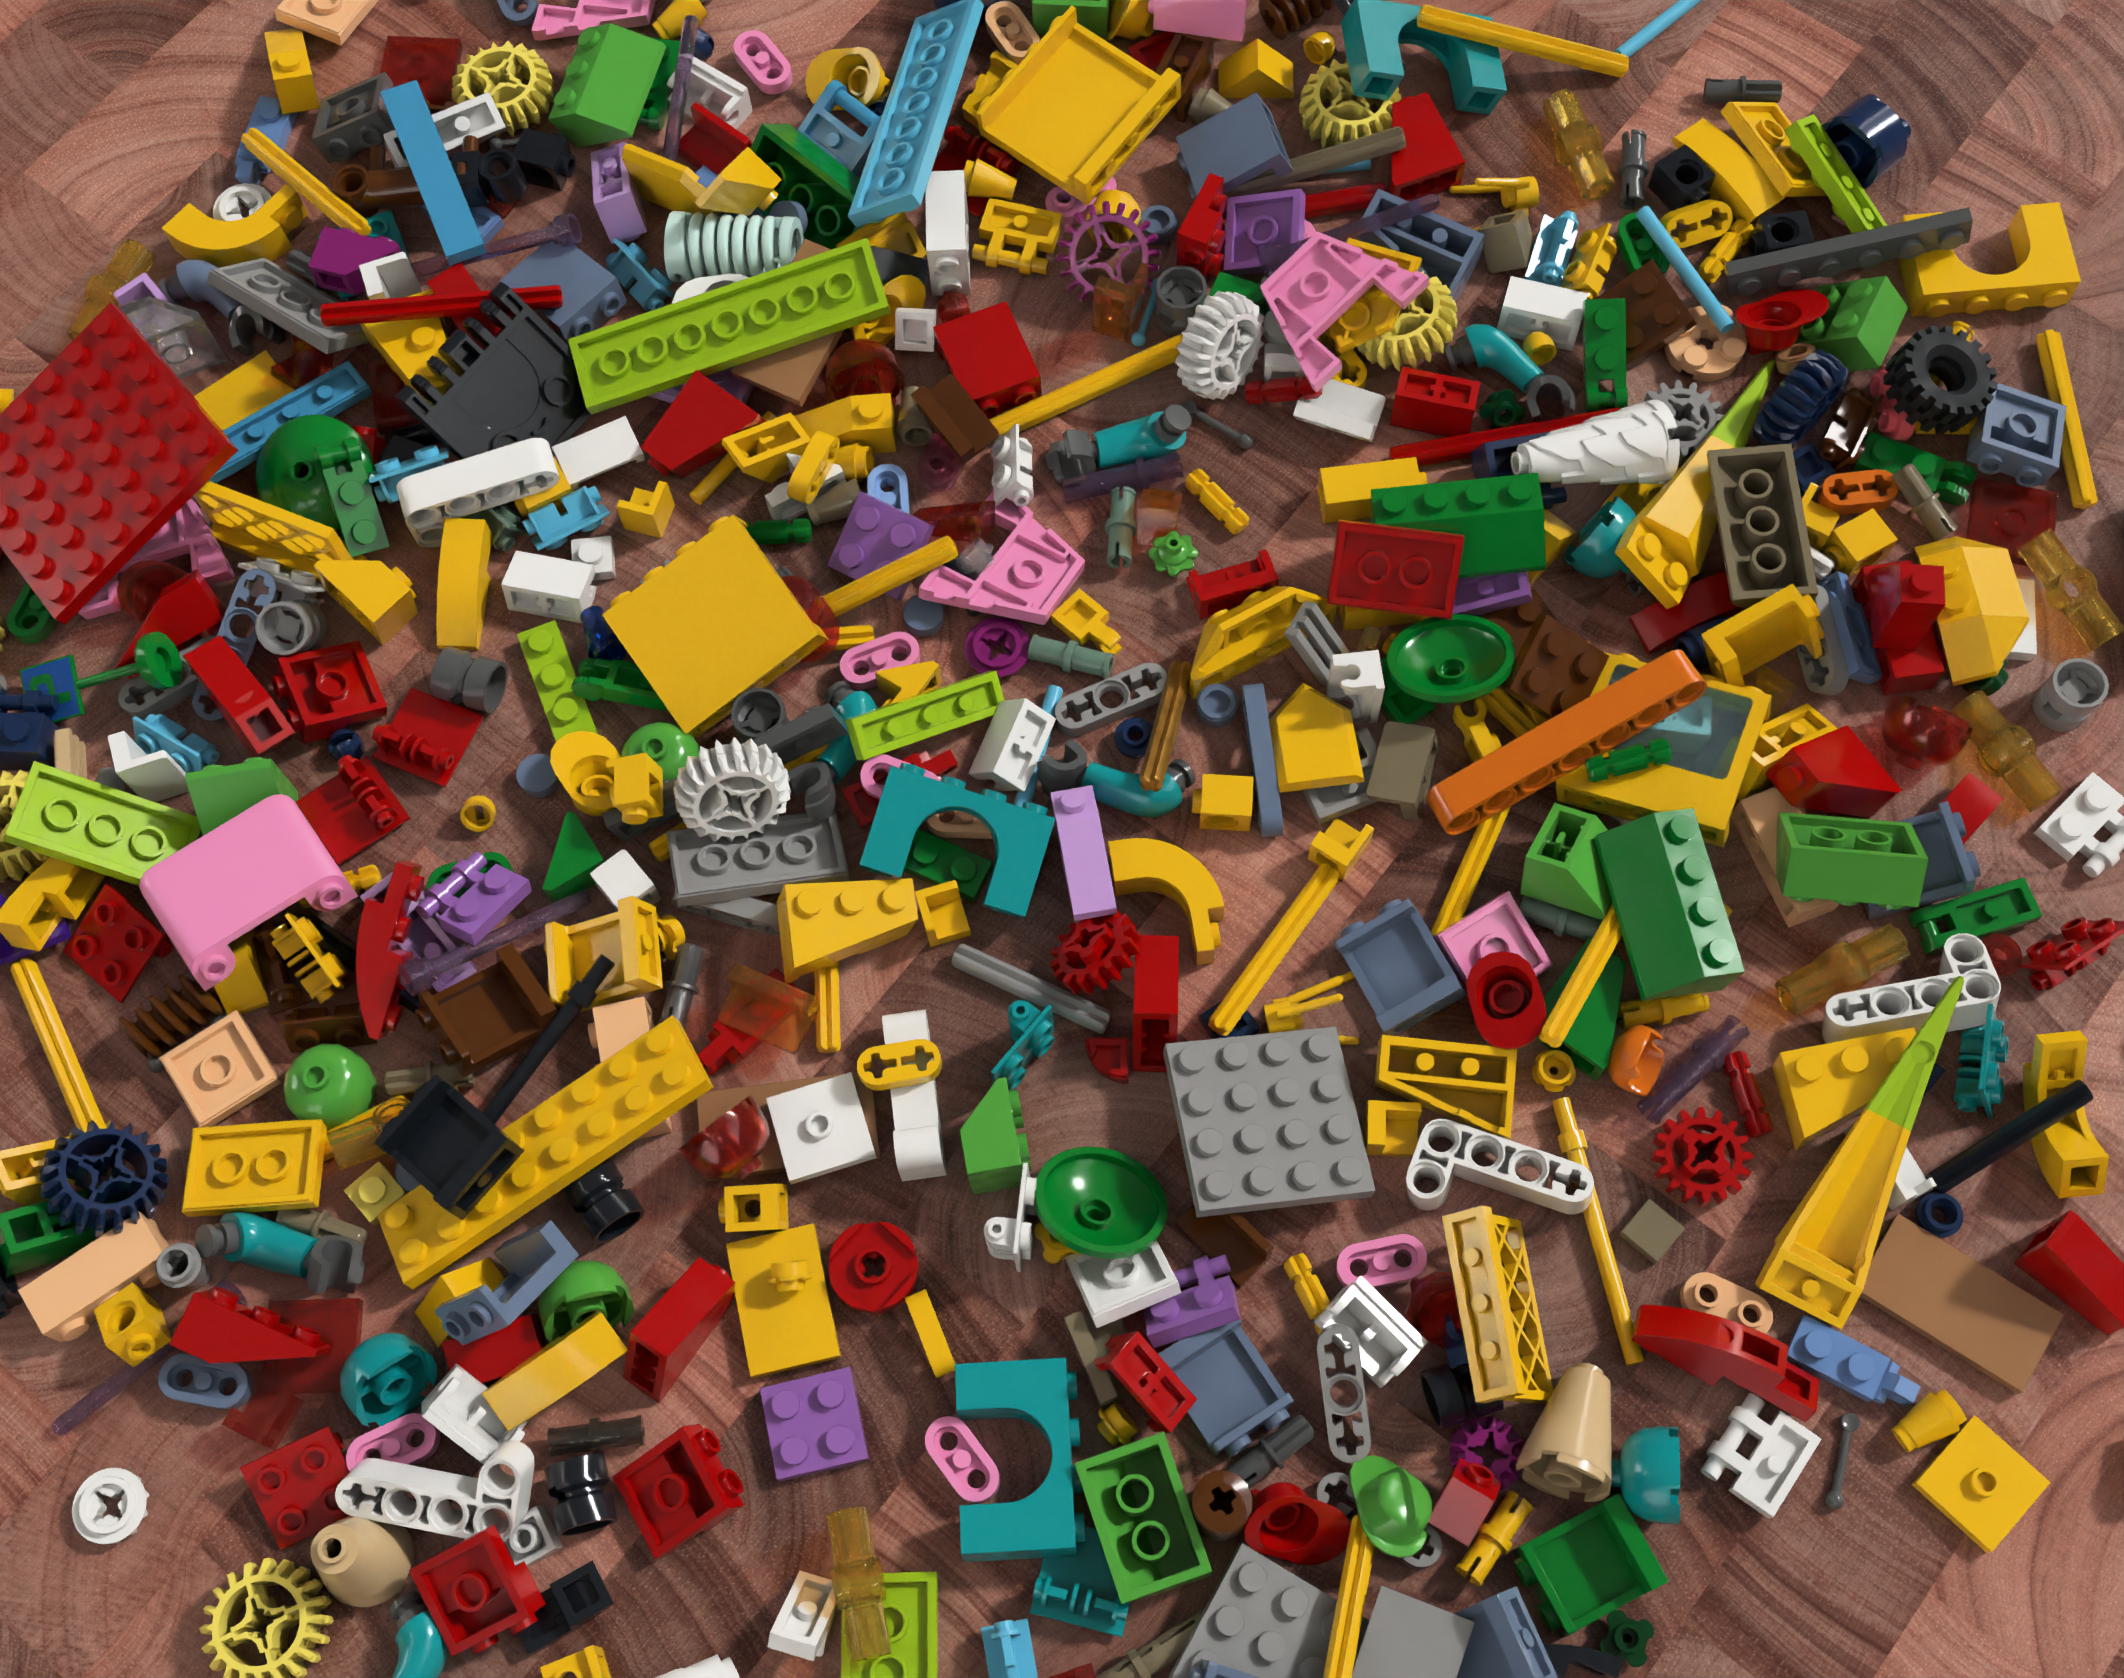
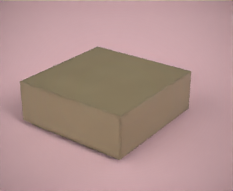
M1649 1198L1619 1235L1655 1265L1685 1230V1227Z

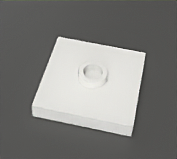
M851 1072L766 1098L791 1185L877 1158Z
M1157 1240L1143 1252L1126 1258L1104 1259L1081 1253L1065 1257L1068 1268L1096 1328L1182 1293L1179 1283Z

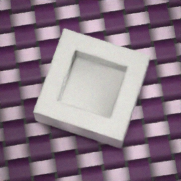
M897 307L895 311V350L934 352L936 346L933 326H936V309Z
M611 535L571 540L572 561L594 565L595 574L592 581L616 578L614 542Z

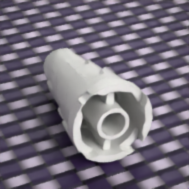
M1660 400L1644 401L1621 408L1615 412L1591 417L1581 424L1550 431L1545 436L1518 445L1516 452H1513L1511 455L1512 471L1514 475L1538 473L1540 483L1561 482L1562 484L1599 482L1600 485L1637 482L1642 484L1664 483L1673 478L1679 463L1680 441L1679 439L1669 440L1667 430L1677 428L1673 414L1664 402Z

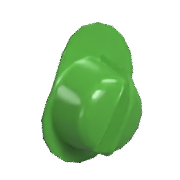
M1372 1455L1366 1456L1361 1461L1354 1462L1349 1472L1350 1486L1364 1533L1375 1547L1387 1555L1397 1558L1413 1556L1422 1549L1427 1538V1524L1432 1515V1500L1428 1490L1420 1480L1388 1459Z

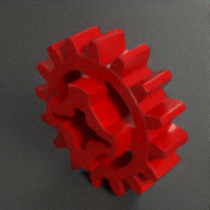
M1118 909L1117 914L1083 919L1077 924L1071 922L1069 924L1070 933L1068 935L1060 934L1057 937L1062 944L1051 949L1050 953L1055 959L1049 963V966L1055 972L1053 975L1065 989L1069 988L1073 994H1077L1082 989L1086 995H1091L1097 985L1104 991L1107 989L1109 981L1112 979L1120 981L1122 979L1120 971L1123 968L1133 967L1134 964L1129 958L1140 953V948L1135 943L1141 940V936L1136 931L1137 927L1126 914L1122 915Z
M1703 1107L1696 1109L1693 1118L1690 1117L1685 1109L1681 1110L1676 1116L1677 1123L1668 1118L1661 1126L1665 1133H1658L1653 1139V1143L1662 1148L1655 1150L1650 1156L1651 1161L1662 1163V1167L1654 1175L1656 1178L1667 1177L1670 1183L1665 1189L1668 1194L1677 1188L1681 1190V1202L1684 1204L1692 1196H1697L1700 1207H1705L1709 1203L1711 1196L1718 1204H1722L1728 1199L1727 1192L1736 1195L1743 1188L1738 1180L1745 1181L1751 1174L1748 1168L1742 1166L1753 1159V1153L1742 1151L1741 1148L1749 1138L1747 1135L1736 1137L1733 1131L1736 1129L1738 1122L1733 1120L1727 1125L1721 1122L1722 1112L1719 1110L1711 1118L1706 1117ZM1695 1130H1704L1712 1134H1699ZM1724 1146H1726L1729 1152L1730 1163L1725 1159ZM1708 1147H1712L1706 1160L1702 1163L1699 1162L1695 1167H1691L1698 1153L1704 1152ZM1673 1150L1679 1156V1168L1675 1164ZM1691 1180H1705L1709 1184H1699Z

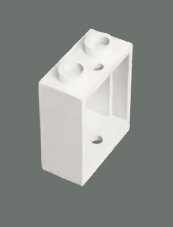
M964 170L932 171L925 190L926 252L932 296L955 297L971 294L969 215Z

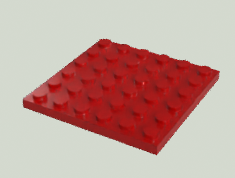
M111 302L0 414V547L52 617L65 625L238 451L236 446L125 313Z

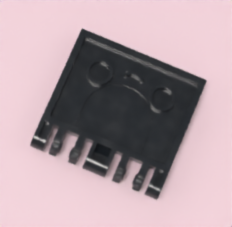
M499 282L489 293L492 302L484 299L479 304V309L501 330L493 336L478 320L468 316L463 322V327L477 342L485 347L482 349L465 332L456 329L438 349L439 354L461 374L458 376L442 360L432 355L427 361V366L433 374L448 384L449 387L441 394L425 377L415 374L410 379V384L420 394L410 386L405 385L395 395L394 399L410 416L424 425L460 460L530 438L547 440L554 458L555 454L552 446L569 440L591 416L590 412L586 409L571 349L509 286ZM511 501V502H508V503H506V504H507V505H510V504H513L514 502Z

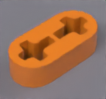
M1875 469L1838 473L1825 479L1817 495V500L1820 505L1837 512L1839 515L1865 513L1872 508L1875 511L1887 509L1892 504L1899 488L1892 479L1893 474L1886 470ZM1872 485H1877L1879 490H1886L1883 496H1880L1877 490L1870 489ZM1837 489L1839 495H1846L1844 500H1839L1837 494H1831L1832 490Z

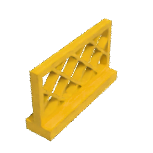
M207 481L193 495L213 524L210 529L219 545L250 558L266 557L274 559L281 563V569L289 572L301 570L314 574L316 582L319 583L321 581L314 567L319 560H367L365 555L362 554L351 557L333 528L211 481Z
M1483 1205L1442 1216L1476 1403L1504 1400L1546 1404L1554 1390L1521 1220L1492 1214L1491 1207Z

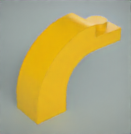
M285 184L262 207L243 219L235 221L215 220L188 203L162 227V230L174 249L186 259L204 260L220 268L259 258H266L271 262L276 260L292 248L286 235L291 230L297 228L309 214L297 191Z
M1130 838L1108 841V857L1115 896L1138 892H1155L1174 900L1182 908L1188 919L1196 966L1213 963L1215 948H1221L1220 931L1216 921H1223L1224 902L1218 885L1206 867L1185 850L1160 840Z
M2081 1030L2035 1035L2032 1062L2024 1063L2025 1112L2076 1080L2083 1081L2088 1039ZM2084 1106L2031 1139L2040 1169L2059 1199L2104 1194L2109 1156L2094 1137L2087 1121Z

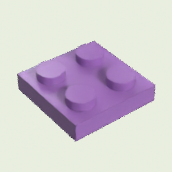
M1301 188L1228 197L1224 272L1226 274L1237 276L1276 271L1303 245L1306 194Z
M859 492L827 566L857 580L927 545L935 526L865 492ZM910 581L884 594L896 600H902Z
M850 1367L760 1388L778 1482L869 1461L853 1374Z

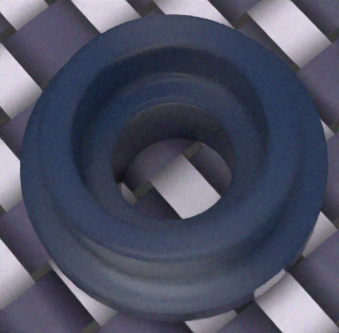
M1142 718L1124 720L1115 730L1114 742L1116 748L1121 754L1129 758L1137 759L1144 757L1153 726ZM1131 732H1139L1143 737L1138 741H1132L1128 738V735Z
M1929 1193L1916 1206L1915 1216L1918 1225L1938 1238L1949 1237L1955 1234L1962 1226V1208L1958 1201L1949 1194ZM1932 1209H1938L1944 1214V1223H1938L1932 1218Z

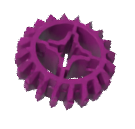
M1104 201L1102 203L1103 214L1097 215L1093 204L1087 206V211L1091 217L1085 221L1079 212L1074 214V219L1080 224L1076 230L1071 225L1065 224L1063 230L1073 236L1070 242L1065 239H1058L1057 245L1068 248V255H1056V261H1068L1069 268L1059 271V276L1062 278L1069 274L1073 275L1075 280L1070 282L1066 288L1068 291H1072L1079 284L1083 288L1078 296L1079 301L1083 302L1088 293L1094 294L1092 307L1098 308L1101 297H1107V308L1114 309V297L1120 296L1123 306H1128L1130 303L1126 295L1127 292L1132 290L1138 299L1143 297L1142 291L1137 287L1140 281L1148 287L1153 285L1154 282L1144 275L1146 270L1159 272L1160 267L1158 265L1149 264V256H1161V250H1149L1148 243L1158 240V235L1155 233L1148 237L1144 236L1142 231L1147 229L1151 222L1147 219L1137 226L1134 223L1139 215L1137 209H1134L1130 213L1129 218L1122 216L1125 210L1124 203H1119L1116 214H1111L1109 201ZM1102 222L1121 224L1128 228L1136 238L1121 244L1114 243L1108 237ZM1092 227L1097 243L1096 250L1091 256L1076 262L1075 253L1078 241L1082 234ZM1100 235L1103 236L1105 244H1108L1110 249L1128 248L1127 251L1119 253V259L1114 258L1117 261L1116 265H1114L1117 273L1116 276H1114L1112 268L1106 262L1089 264L1090 260L1097 258L1098 252L1102 253L1099 250L1103 245ZM1140 250L1141 260L1139 268L1134 277L1125 284L1120 269L1121 261L1126 255ZM1096 267L1103 268L1107 271L1114 289L1097 288L1088 283L1080 273Z

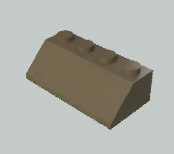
M1792 444L1708 450L1706 455L1731 604L1747 609L1792 583L1802 597L1809 594L1815 601L1818 595V588Z

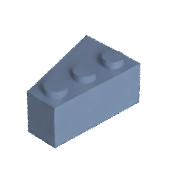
M1379 188L1360 220V241L1422 258L1418 271H1424V274L1429 276L1428 278L1437 276L1442 285H1447V288L1451 291V294L1448 296H1452L1455 303H1457L1482 256L1484 234Z

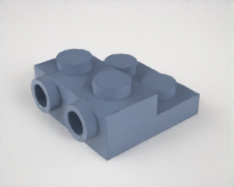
M1998 383L1997 390L1992 394L1994 396L1993 400L1979 413L1978 421L1970 430L1966 461L1977 464V468L1986 474L2001 472L2016 477V482L2024 487L2043 486L2059 468L2066 406Z

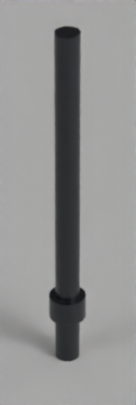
M601 954L581 981L576 979L566 993L569 996L482 1112L494 1124L497 1123L583 1007L588 1009L597 997L596 989L615 965L614 962Z

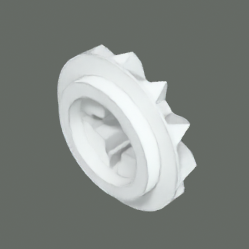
M242 183L234 185L222 192L215 201L213 217L219 221L243 219L241 216L242 203L249 208L250 216L271 198V195L265 188L257 184Z
M122 1468L103 1469L87 1478L78 1489L72 1506L73 1522L78 1532L85 1539L97 1544L120 1543L127 1536L137 1533V1527L141 1520L148 1515L146 1504L147 1498L150 1495L141 1482L142 1478ZM101 1494L114 1499L121 1496L122 1499L117 1506L121 1510L122 1518L110 1514L102 1518L107 1506Z

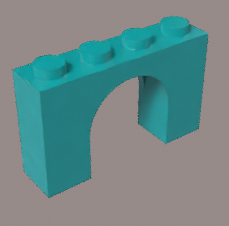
M1383 0L1353 1L1341 21L1354 96L1389 100L1404 78L1399 44H1413L1425 48L1443 63L1450 77L1456 110L1490 115L1506 93L1507 88L1498 47L1419 28L1417 26V15L1422 6ZM1462 13L1469 16L1493 21L1492 17L1475 15L1471 13Z
M901 763L899 768L890 766L859 868L892 879H901L910 847L918 828L928 818L945 811L965 812L979 819L987 827L995 844V862L981 907L1023 919L1027 913L1056 818L1046 815L1048 809L1038 804L1023 802L1022 807L1007 803V796L997 791L983 789L982 793L978 794L966 790V783L953 777L942 776L940 781L925 777V770L912 764Z
M1066 1358L955 1364L956 1411L960 1420L999 1418L1023 1420L1036 1427L1045 1436L1052 1450L1051 1466L1046 1479L1035 1492L1026 1498L1008 1503L959 1505L961 1556L963 1561L980 1562L1077 1556L1076 1542H1086L1084 1512L1075 1513L1074 1494H1083V1488L1076 1467L1072 1465L1071 1448L1080 1446L1079 1418H1070L1069 1400H1078L1076 1371H1067Z

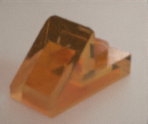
M1144 487L1136 515L1138 544L1153 546L1154 538L1164 537L1170 531L1178 533L1184 491Z

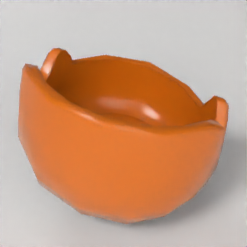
M1642 1024L1629 1027L1613 1042L1608 1073L1614 1083L1620 1088L1640 1097H1646L1658 1078L1664 1061V1052L1653 1042V1039L1661 1040L1662 1035L1651 1027Z

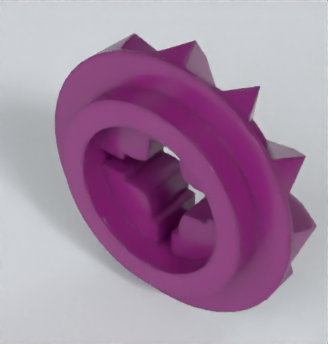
M1001 617L989 618L971 629L965 641V654L969 666L973 667L979 674L987 671H997L999 680L1008 675L1015 677L1017 671L1023 665H1027L1030 640L1024 628L1015 621ZM1005 639V652L1008 654L999 653L996 658L993 657L990 660L991 649L988 646L997 647Z
M1494 1416L1473 1417L1462 1424L1451 1439L1449 1459L1452 1469H1454L1459 1458L1469 1463L1475 1462L1482 1465V1457L1475 1455V1452L1467 1450L1482 1448L1488 1436L1491 1435L1493 1450L1499 1452L1502 1456H1506V1458H1501L1500 1460H1493L1490 1467H1488L1494 1477L1502 1482L1499 1491H1502L1512 1485L1522 1469L1516 1470V1463L1523 1448V1441L1513 1430L1511 1424L1504 1423Z

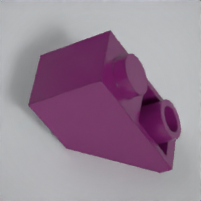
M324 226L308 268L319 287L357 295L366 290L359 265L402 251L398 243L387 237L378 236L372 238L359 235L348 228H340L338 230Z

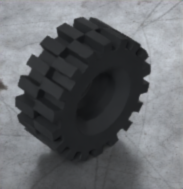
M1937 325L1929 326L1925 331L1922 328L1886 364L1885 370L1888 373L1883 377L1884 385H1891L1886 391L1888 400L1895 398L1898 402L1893 407L1898 414L1904 410L1909 415L1905 421L1910 425L1918 421L1921 423L1920 430L1927 433L1933 427H1935L1936 434H1945L1948 430L1950 433H1953L1967 425L1993 400L1994 396L1992 394L1997 390L1998 383L1991 380L1997 376L1996 368H1988L1987 364L1992 360L1988 352L1982 355L1978 351L1982 345L1977 340H1974L1972 343L1966 340L1968 333L1960 330L1955 335L1953 334V327L1946 325L1940 331ZM1929 373L1940 378L1945 384L1947 391L1938 387L1932 381Z

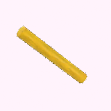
M767 411L762 416L766 422L777 418L770 411ZM729 453L689 494L694 502L702 505L738 466Z

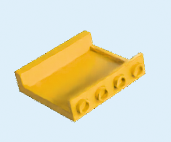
M1071 5L1062 16H1057L1052 21L1046 35L1038 43L1035 42L1029 47L1025 58L1015 70L1011 69L1005 74L1001 85L992 96H987L982 100L976 112L979 132L981 136L1088 206L1181 98V75L1169 67L1161 76L1077 23L1076 8Z
M734 514L730 517H721L713 522L708 528L709 533L697 542L692 541L683 545L675 553L676 558L665 567L659 566L649 571L642 579L644 583L632 592L626 591L615 597L610 603L611 608L602 614L685 735H692L695 738L701 737L730 715L733 703L741 693L752 688L767 687L829 640L820 626L810 620L746 530L748 527L746 522Z

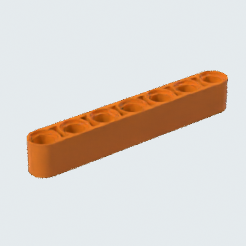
M1672 650L1437 783L1428 791L1426 802L1448 835L1454 836L1464 833L1584 765L1587 758L1609 751L1690 705L1704 694L1707 689V683L1683 650Z

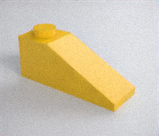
M297 28L264 32L282 115L319 109L320 105L303 31Z
M747 147L714 179L695 203L704 209L750 216L757 207L764 212L779 194L774 188L782 179Z
M891 393L849 396L794 416L810 439L817 431H823L838 437L840 446L861 442L863 446H870L873 454L896 452L895 416Z
M1808 703L1764 723L1737 799L1740 801L1771 788L1774 784L1765 773L1791 748L1838 728ZM1741 735L1731 740L1711 777L1717 779L1727 777Z

